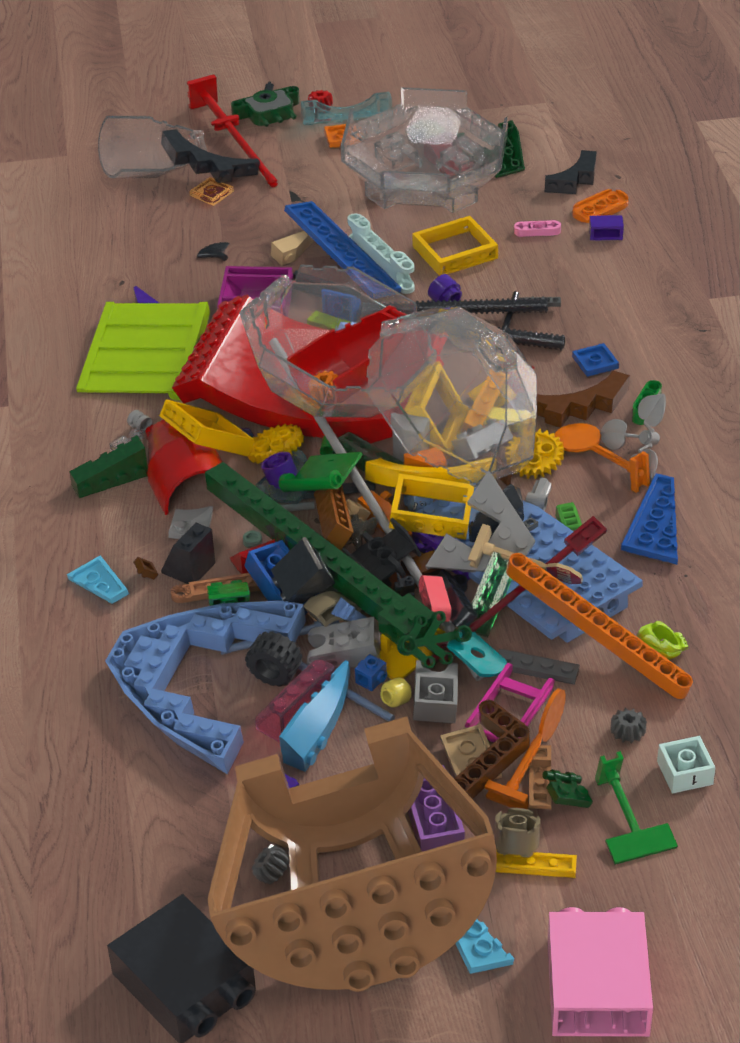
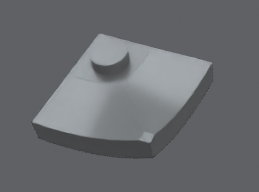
M213 506L190 510L175 509L169 529V538L180 539L196 522L210 528Z

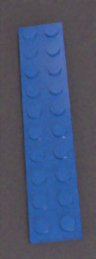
M313 201L285 205L284 211L373 299L401 292L402 287Z

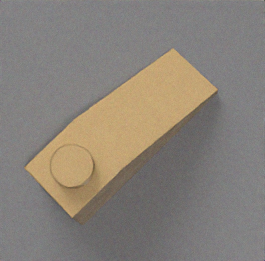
M301 231L274 241L271 244V256L281 266L294 262L309 247L313 239L305 231Z

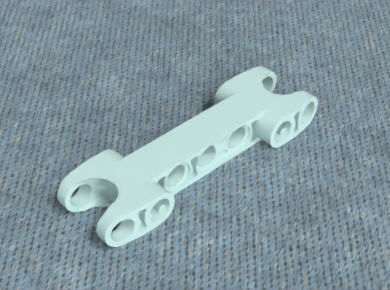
M357 213L350 214L347 217V223L353 234H350L349 237L402 287L401 293L410 294L414 292L415 284L409 275L414 272L413 261L405 253L394 251L371 230L370 221L364 216Z

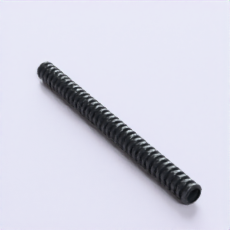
M536 297L534 299L523 298V300H520V298L518 300H515V298H512V300L509 298L507 300H504V298L499 300L497 298L496 300L486 299L484 301L483 299H480V301H477V299L475 301H472V299L461 301L459 299V301L443 300V302H440V300H437V302L435 300L424 302L422 300L421 302L406 301L405 303L403 301H400V303L397 301L395 303H392V301L389 303L387 301H384V303L379 301V303L368 302L366 304V302H363L362 304L363 317L378 312L389 305L394 306L396 310L407 315L416 314L417 316L419 314H422V316L424 314H427V316L430 314L446 315V313L448 315H451V313H454V315L456 313H459V315L470 313L472 315V313L483 314L484 312L486 314L488 312H491V314H494V312L497 314L499 312L510 314V312L526 313V311H529V313L531 311H534V313L545 311L547 313L548 311L547 297L544 299L541 297L539 299H536Z
M418 317L416 325L409 329L411 332L429 330L432 334L448 332L453 337L458 336L461 338L463 336L464 338L469 337V339L474 338L475 340L479 338L480 340L485 339V341L490 340L491 342L493 340L496 342L501 341V343L505 341L507 344L511 342L512 344L517 343V345H520L521 343L523 346L527 344L528 346L533 345V347L537 345L539 348L544 346V348L549 347V349H552L553 347L555 350L558 348L563 350L565 346V335L559 336V334L554 335L553 333L548 335V333L543 334V332L539 334L537 331L532 333V331L527 332V330L523 332L521 329L516 331V329L511 330V328L507 330L504 327L500 329V327L495 328V326L490 328L488 325L484 327V325L479 326V324L474 326L472 323L469 325L468 323L463 324V322L458 324V322H447V320L442 322V320L437 321V319L432 320L431 318L426 320V318L421 319V317Z

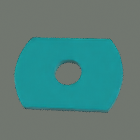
M472 632V637L467 642L448 641L447 648L480 677L497 676L507 664V660L475 632ZM471 650L480 652L483 658L474 656Z

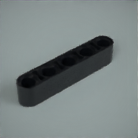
M442 569L437 576L442 577L451 605L450 621L455 627L463 625L470 627L478 615L455 577Z

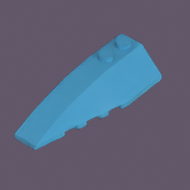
M345 660L332 673L330 682L324 681L321 685V691L319 693L314 692L309 703L304 702L279 736L283 763L306 772L309 766L315 763L320 750L326 747L328 738L341 714L347 695L350 679L349 661Z

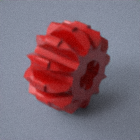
M327 90L312 91L308 95L309 109L325 112V110H330L332 107L333 97Z

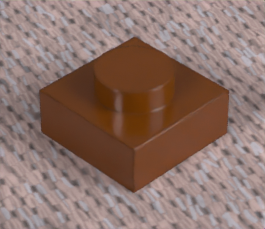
M140 557L134 560L133 563L137 568V573L141 577L155 580L159 575L152 562Z

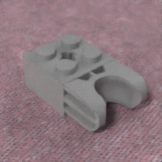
M374 617L331 624L327 627H315L308 632L309 643L316 649L309 651L307 664L315 666L318 670L338 667L345 660L349 661V667H356L369 654L380 658V633Z
M416 660L413 720L455 723L458 696V663L448 664V667L442 672H434L429 670V668L422 667L421 661Z

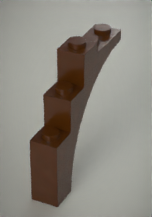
M613 370L607 378L597 385L569 394L540 395L518 391L515 394V408L524 409L531 414L544 417L545 423L559 428L564 425L569 416L587 421L595 408L613 413L629 390L630 375Z

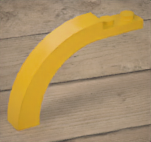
M490 457L447 467H416L397 464L379 458L366 461L365 479L396 488L398 475L401 473L471 484V482L481 481L488 471L495 477L496 459Z

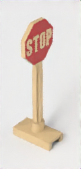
M482 524L468 560L471 561V567L478 568L483 554L509 560L514 552L488 543L492 534L491 528L488 525ZM529 558L559 581L571 585L582 584V574L569 566L559 563L545 564Z

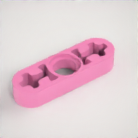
M556 220L524 221L514 224V234L519 237L550 236L561 233V223Z

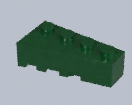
M138 435L132 437V441L126 444L121 443L117 445V449L108 454L107 452L100 454V457L95 461L89 460L69 471L71 486L79 498L147 477L146 450Z

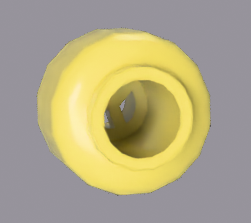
M394 678L382 685L381 699L392 708L401 706L410 700L411 686L403 678Z

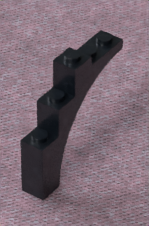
M177 129L162 131L161 145L174 165L189 164L195 174L211 173L217 184L232 182V178L258 175L260 165L258 158L239 159L220 156L190 143Z

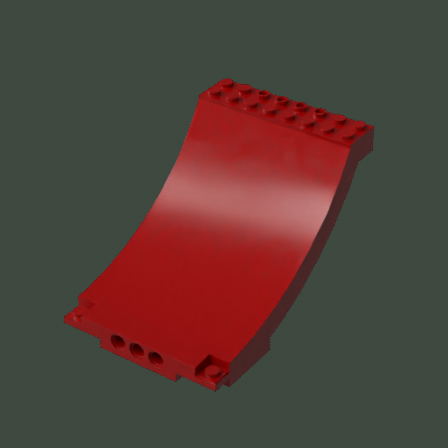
M248 294L220 303L218 310L213 314L211 322L206 326L205 332L200 336L199 342L194 346L192 354L188 356V361L181 368L182 371L175 378V383L172 386V389L183 404L201 398L224 411L269 428H276L277 425L282 427L284 424L287 426L292 424L293 426L297 425L298 428L300 427L303 436L323 438L325 436L271 349L269 341L276 339L286 356L289 357L330 330L294 320L252 299ZM429 330L406 334V337L376 379L334 407L327 409L318 406L337 438L357 440L358 447L393 437V412L407 415L404 409L424 365L440 361L444 367L445 362L441 356L449 341L450 334L445 332L442 334L436 333L432 336Z

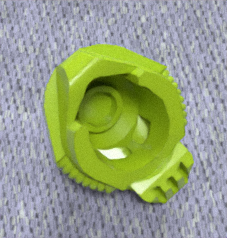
M661 621L642 626L636 635L668 660L678 657L682 651L688 649L687 641L682 633H674L671 628Z

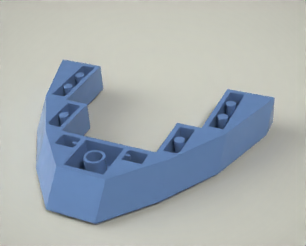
M288 601L220 603L168 615L122 631L105 662L124 693L157 728L180 747L228 774L244 743L241 727L235 724L195 716L191 697L166 692L165 689L190 645L227 653L235 638L254 642L259 634L263 632L269 633V631L287 636L289 640L295 643L306 622L303 604Z

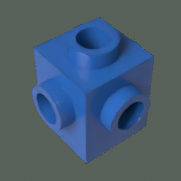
M371 654L364 660H361L355 668V683L370 691H373L387 678L386 662Z

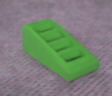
M573 502L556 506L555 516L563 525L571 530H576L582 525Z

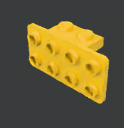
M438 628L437 632L434 635L443 634L446 632ZM381 634L380 659L386 662L387 677L390 679L406 678L416 669V660L418 659L412 654L409 656L400 654L397 644L384 634ZM425 646L417 647L427 656L434 654Z

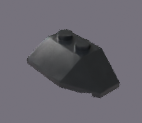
M510 484L502 491L523 521L524 507L521 490ZM479 512L474 522L472 521L468 526L469 541H476L482 524L490 526L492 536L500 523Z

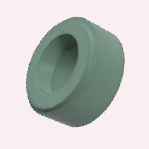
M255 530L246 532L243 535L244 546L252 548L262 544L261 533Z

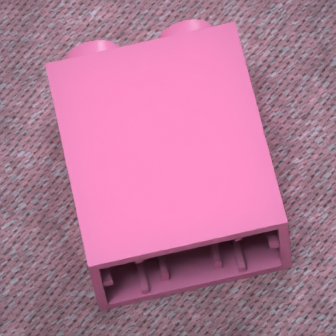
M575 907L564 908L559 912H549L548 960L552 1036L650 1037L653 1003L644 912H631L621 907L612 908L606 912H584Z

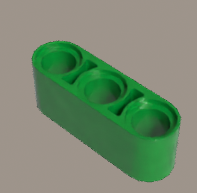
M648 381L633 403L632 422L634 424L644 425V419H641L638 415L639 403L647 396L661 394L662 384L659 381Z

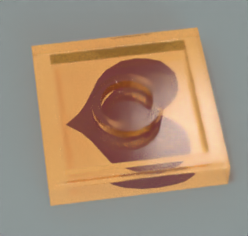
M209 177L191 189L189 193L190 196L214 206L234 192V187L226 183L217 184L214 178Z

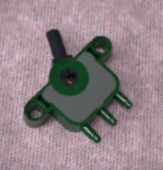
M269 81L265 85L264 90L256 92L253 96L232 101L231 114L239 115V120L249 118L253 124L265 127L276 122L282 123L290 118L295 120L297 116L294 113L293 106L300 103L299 88L297 86H289L273 90L274 84Z

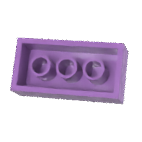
M424 778L418 797L408 810L414 835L422 852L465 839V831L461 819Z

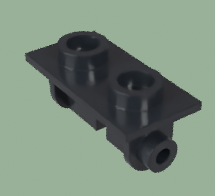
M397 573V582H394L395 592L402 597L409 593L415 598V580L413 577L406 576L405 578H400L399 573Z

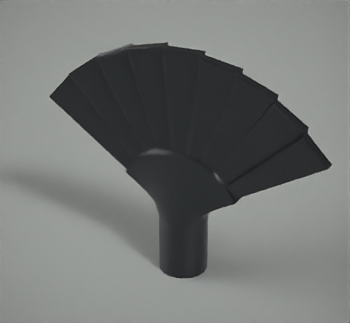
M219 242L205 246V248L199 251L197 258L218 257L226 261L228 256L224 254V251L230 243Z

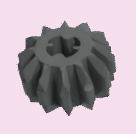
M625 707L624 711L617 710L616 715L612 716L610 730L614 734L615 739H621L623 743L629 741L632 744L634 740L640 741L642 736L645 735L647 721L643 717L642 712L636 713L635 709L629 711Z
M269 845L254 860L255 864L252 866L253 875L259 881L271 885L274 881H278L279 877L288 868L289 855L281 847Z

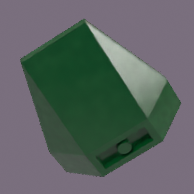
M513 120L498 123L497 131L486 135L474 137L471 131L457 134L456 137L460 140L464 149L496 178L525 170L519 131Z

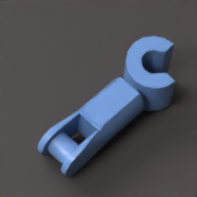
M340 597L331 614L347 621L367 618L355 610L342 597Z

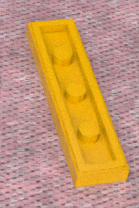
M496 850L495 872L576 878L577 855L533 852L531 857H522L515 854L503 855Z

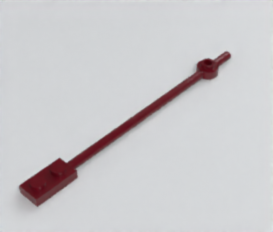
M592 516L564 539V543L567 546L545 564L559 563L571 552H574L577 556L603 536L607 532V528ZM518 585L475 620L469 627L471 631L475 632L526 589ZM448 641L436 644L443 650L452 653L454 657L455 654L447 648ZM434 654L432 657H434L436 664L439 661V657ZM447 655L444 656L446 662L448 661ZM429 659L426 660V664H427L428 666L430 665V660H429Z

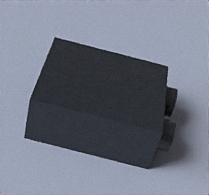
M181 894L107 945L112 974L178 1043H184L194 1035L198 1038L207 1035L214 1028L220 1016L231 1008L235 1010L244 1008L255 995L254 968L246 964L231 951L217 933L213 923L184 894Z

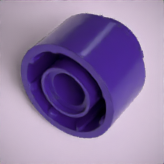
M442 274L429 286L428 296L435 300V302L437 300H440V302H443V300L459 301L462 292L460 291V285L448 274Z
M289 452L273 454L261 463V468L268 484L274 485L277 489H280L279 478L282 474L292 473L296 477L298 472Z

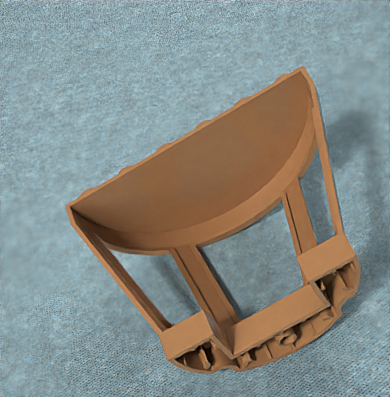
M407 716L364 729L374 764L289 788L278 754L235 766L237 786L208 895V906L212 923L224 943L237 957L262 974L295 986L326 990L350 989L355 992L364 991L370 986L397 978H409L459 941L483 910L490 895L496 871V845L488 816L414 735ZM424 778L475 837L427 851H421L405 815L418 797ZM252 828L270 842L288 848L291 890L231 908L249 829ZM381 834L385 836L395 860L320 882L319 852L344 850L364 844Z

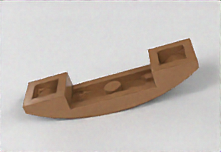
M541 745L529 766V808L551 809V796L546 789L550 782L542 777L544 771L551 770V745Z

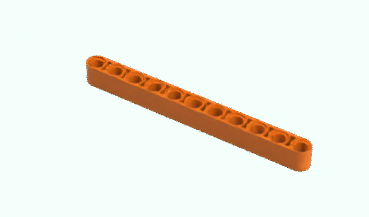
M514 553L510 556L506 573L511 579L676 699L687 697L693 683L692 677L525 555Z

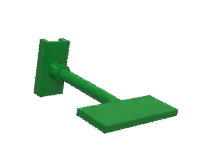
M621 751L616 752L615 759L606 761L604 755L600 756L595 775L598 786L606 783L612 785L631 829V833L605 840L615 865L678 847L668 823L643 830L639 828L620 784L621 778L619 775L624 760Z

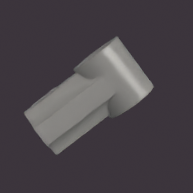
M546 478L536 480L532 491L528 492L525 502L538 506L545 511L552 483Z

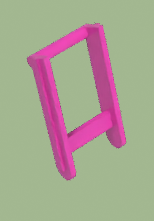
M507 663L480 703L484 700L494 701L501 689L533 699L534 701L520 720L528 727L553 690L555 680L549 678L540 690L510 679L513 664ZM479 704L466 721V728L478 724ZM484 730L487 740L495 742L499 739L493 733Z

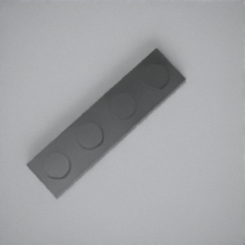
M499 649L498 651L507 660V663L513 664L512 672L544 679L552 678L555 681L575 685L580 664Z

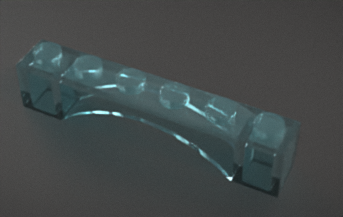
M390 92L374 93L365 101L348 107L328 106L317 100L300 101L303 125L325 124L334 121L342 122L344 120H357L361 118L370 119L392 115V97Z

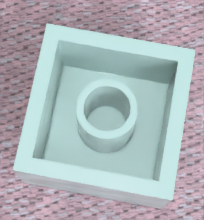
M700 736L659 744L657 763L672 794L714 784L716 767Z

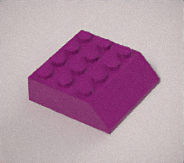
M226 266L217 308H219V304L223 301L228 302L237 296L248 294L252 299L288 316L293 289L292 267Z

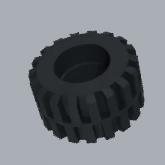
M269 631V633L263 632L257 636L246 654L245 661L247 662L246 666L250 669L249 671L257 679H260L265 684L268 683L271 686L276 685L280 687L287 685L292 680L302 663V654L299 647H296V644L289 640L287 636Z

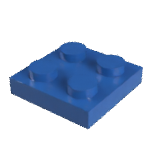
M604 343L572 351V358L587 377L619 369V362Z

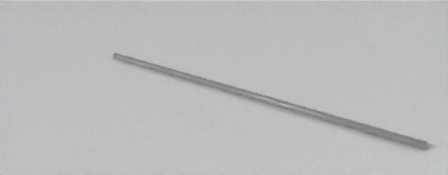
M276 339L270 340L269 345L335 453H346L317 404L305 395L293 378L287 356ZM354 467L349 475L387 535L393 530L389 528V520L358 470ZM407 554L401 560L419 587V579L422 573L410 554ZM451 621L441 623L446 633L454 631L455 626ZM468 667L476 681L483 679V677L478 676Z

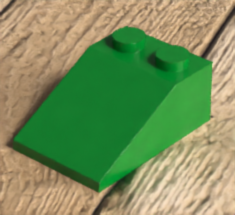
M233 580L230 584L214 582L211 583V586H207L209 606L220 603L250 602L247 582H242V580Z

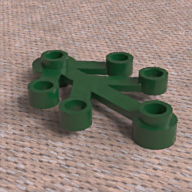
M436 611L431 616L432 622L424 636L416 639L421 628L426 626L428 622L425 615H416L413 619L414 625L409 634L402 635L398 639L397 649L404 656L412 654L421 661V665L424 668L434 667L435 659L432 656H427L417 647L425 646L439 657L441 664H451L453 662L452 653L444 651L436 643L451 640L467 642L472 637L471 629L463 625L456 627L453 632L434 635L440 624L446 619L444 612ZM437 614L441 617L440 621L437 620ZM419 618L422 619V624H421V625H420L419 622H418V619H419ZM459 631L462 632V637H461V638H460V636H459ZM404 642H407L408 644L407 649H405ZM445 655L448 656V661H447V662H446L445 659H444V656H445ZM427 658L430 660L429 666L426 664Z

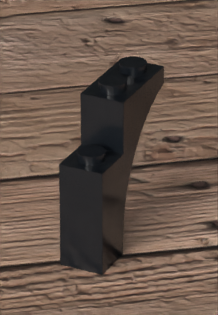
M581 150L578 161L572 167L560 173L545 175L544 192L576 194L577 184L593 185L597 151Z

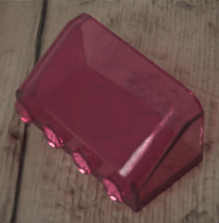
M315 660L310 663L256 715V729L280 743L279 736L304 702L309 703L314 692L319 693L321 691V685L325 680L330 682L331 675L334 672V665L325 660Z

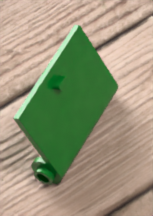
M361 452L310 456L296 477L292 473L282 474L279 478V487L283 492L339 489L363 454Z

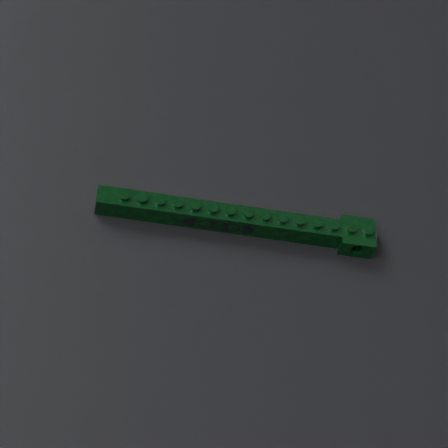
M224 462L205 472L207 490L269 538L275 539V542L283 540L288 549L291 550L302 538L306 537L318 551L335 582L332 586L356 603L357 606L370 616L374 617L378 621L379 631L395 644H397L398 639L402 635L409 634L414 625L413 619L416 615H425L427 617V625L421 628L416 639L424 636L432 622L431 616L434 612L408 593L403 597ZM421 618L418 619L420 625L422 624ZM404 642L405 649L408 648L407 642Z

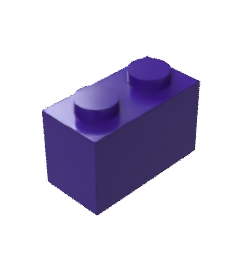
M622 215L590 216V240H623L624 224Z

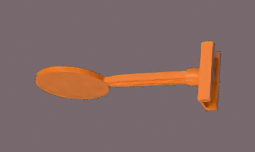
M586 423L568 424L555 432V437H559L560 442H563L564 451L583 452L593 450L627 469V472L630 473L631 490L635 493L639 492L640 486L645 485L648 487L650 485L648 453L643 451L630 458L629 462L598 445L601 441L600 430Z
M558 688L549 698L541 717L539 732L531 742L511 780L505 786L491 780L487 781L485 784V789L488 790L486 794L487 799L510 808H529L528 795L518 791L519 784L539 750L541 742H547L552 737L560 722L565 706V690Z

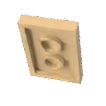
M481 724L440 735L441 743L455 777L490 747ZM502 773L494 780L502 778Z

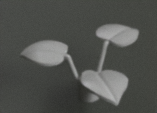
M665 394L647 396L639 403L638 415L641 419H644V425L648 430H643L639 435L625 433L627 424L623 420L612 419L606 422L600 431L604 445L612 450H618L623 447L625 436L639 438L640 442L645 444V446L638 449V454L643 451L649 454L650 482H652L655 476L658 458L656 453L648 448L657 445L660 440L659 434L650 426H657L663 419L666 407Z

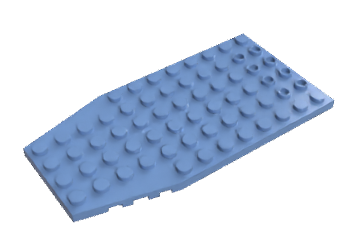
M471 482V484L475 485L474 491L476 490L480 482ZM436 500L423 509L417 510L416 513L463 520L466 504ZM523 500V522L530 517L538 521V527L530 531L535 539V545L527 557L546 563L567 546L564 543V539L573 531L538 506ZM472 507L470 512L469 524L472 521L474 522L477 514L479 513L478 510ZM469 528L467 531L466 540L458 539L467 546L473 548L475 542L469 541ZM590 545L578 556L571 552L559 562V564L573 568L582 574L583 577L582 584L571 585L565 582L562 583L609 617L628 607V595L643 587L642 579L593 545ZM469 572V577L498 600L504 598L519 585L503 573ZM528 590L522 592L507 605L551 640L559 636L568 643L585 633Z

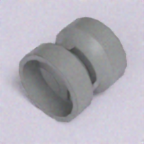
M139 410L132 411L127 418L128 425L136 428L142 434L146 433V428L153 423L150 417L144 415Z

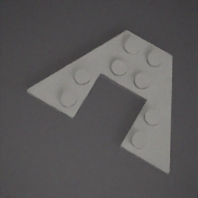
M488 471L467 503L472 508L500 523L488 543L504 550L521 553L527 557L535 545V539L490 471ZM446 534L426 564V569L460 570L461 572L473 573L477 571L507 575L506 569L509 560L483 554L478 568L471 567V561L468 560L472 548Z

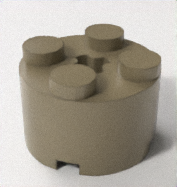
M510 808L508 813L502 814V811L499 812L495 817L494 836L497 852L503 855L515 854L522 857H531L533 851L539 847L540 817L537 816L536 818L533 816L532 811L523 808Z

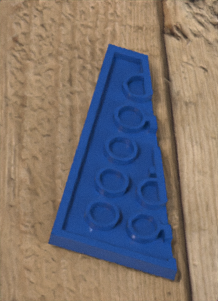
M655 474L621 544L622 551L678 564L674 477Z

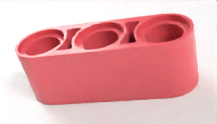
M421 575L419 579V593L422 604L433 612H444L446 615L444 622H449L451 618V605L443 578L440 576ZM437 614V620L440 621L441 617Z

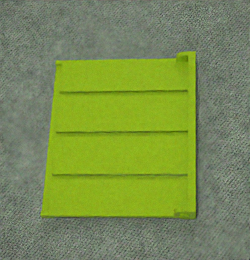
M106 302L76 387L77 392L168 393L171 399L180 400L172 386L175 383V378L182 371L181 368L188 361V356L192 354L194 346L199 342L200 336L205 332L210 316L208 302Z

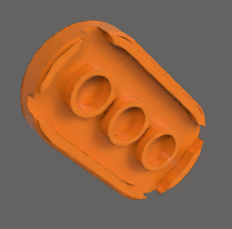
M603 190L574 204L572 215L576 220L584 223H589L590 216L613 215L628 206V195L621 190Z

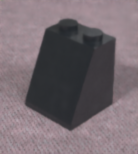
M196 522L173 545L161 569V573L186 584L199 581L215 564L212 529Z
M306 537L302 538L271 569L274 575L272 581L277 588H281L282 593L280 596L284 602L302 604L309 598L335 584L320 554Z

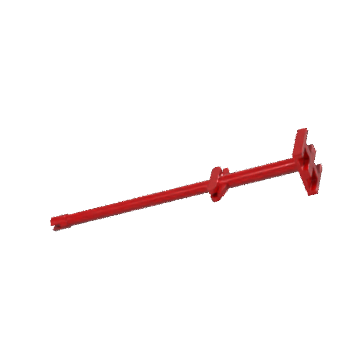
M213 74L187 81L189 88L187 93L190 102L188 107L192 110L208 106L217 117L216 120L211 122L214 130L227 129L250 159L258 158L260 161L259 171L272 188L276 187L278 180L271 174L234 127L239 125V115L227 116L217 104V77Z

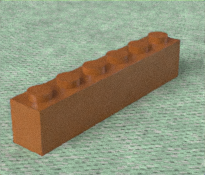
M341 485L339 489L316 490L314 496L323 538L339 550H342L353 534L343 486Z

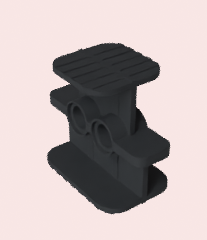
M394 518L390 519L394 529L383 538H372L367 532H364L362 536L366 543L352 554L345 548H342L343 553L382 582L395 572L399 573L402 578L406 576L400 560L411 551L418 557L422 556L408 531Z

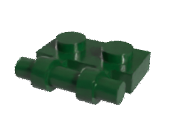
M553 769L543 772V779L550 782L546 789L555 804L589 808L593 803L585 786L577 785L582 781L581 776L573 772L560 773L559 770Z

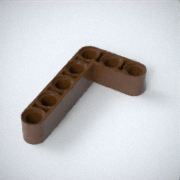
M484 700L479 704V721L483 727L499 739L454 778L472 799L485 788L488 780L493 781L530 746V731L527 725L493 700Z

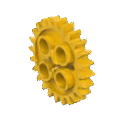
M284 424L282 427L277 425L276 428L270 427V430H263V433H257L258 436L253 437L255 441L248 458L252 463L256 462L259 464L269 456L279 452H289L292 455V451H297V447H301V443L304 442V436L300 427Z
M531 429V433L524 430L523 435L517 433L518 438L512 437V442H507L508 447L504 448L506 466L513 470L514 475L519 473L520 477L527 475V479L531 475H534V478L537 479L539 474L544 477V473L551 474V469L557 470V465H562L561 460H564L565 454L563 442H560V438L555 437V433L549 435L548 430L542 433L541 429L537 432Z

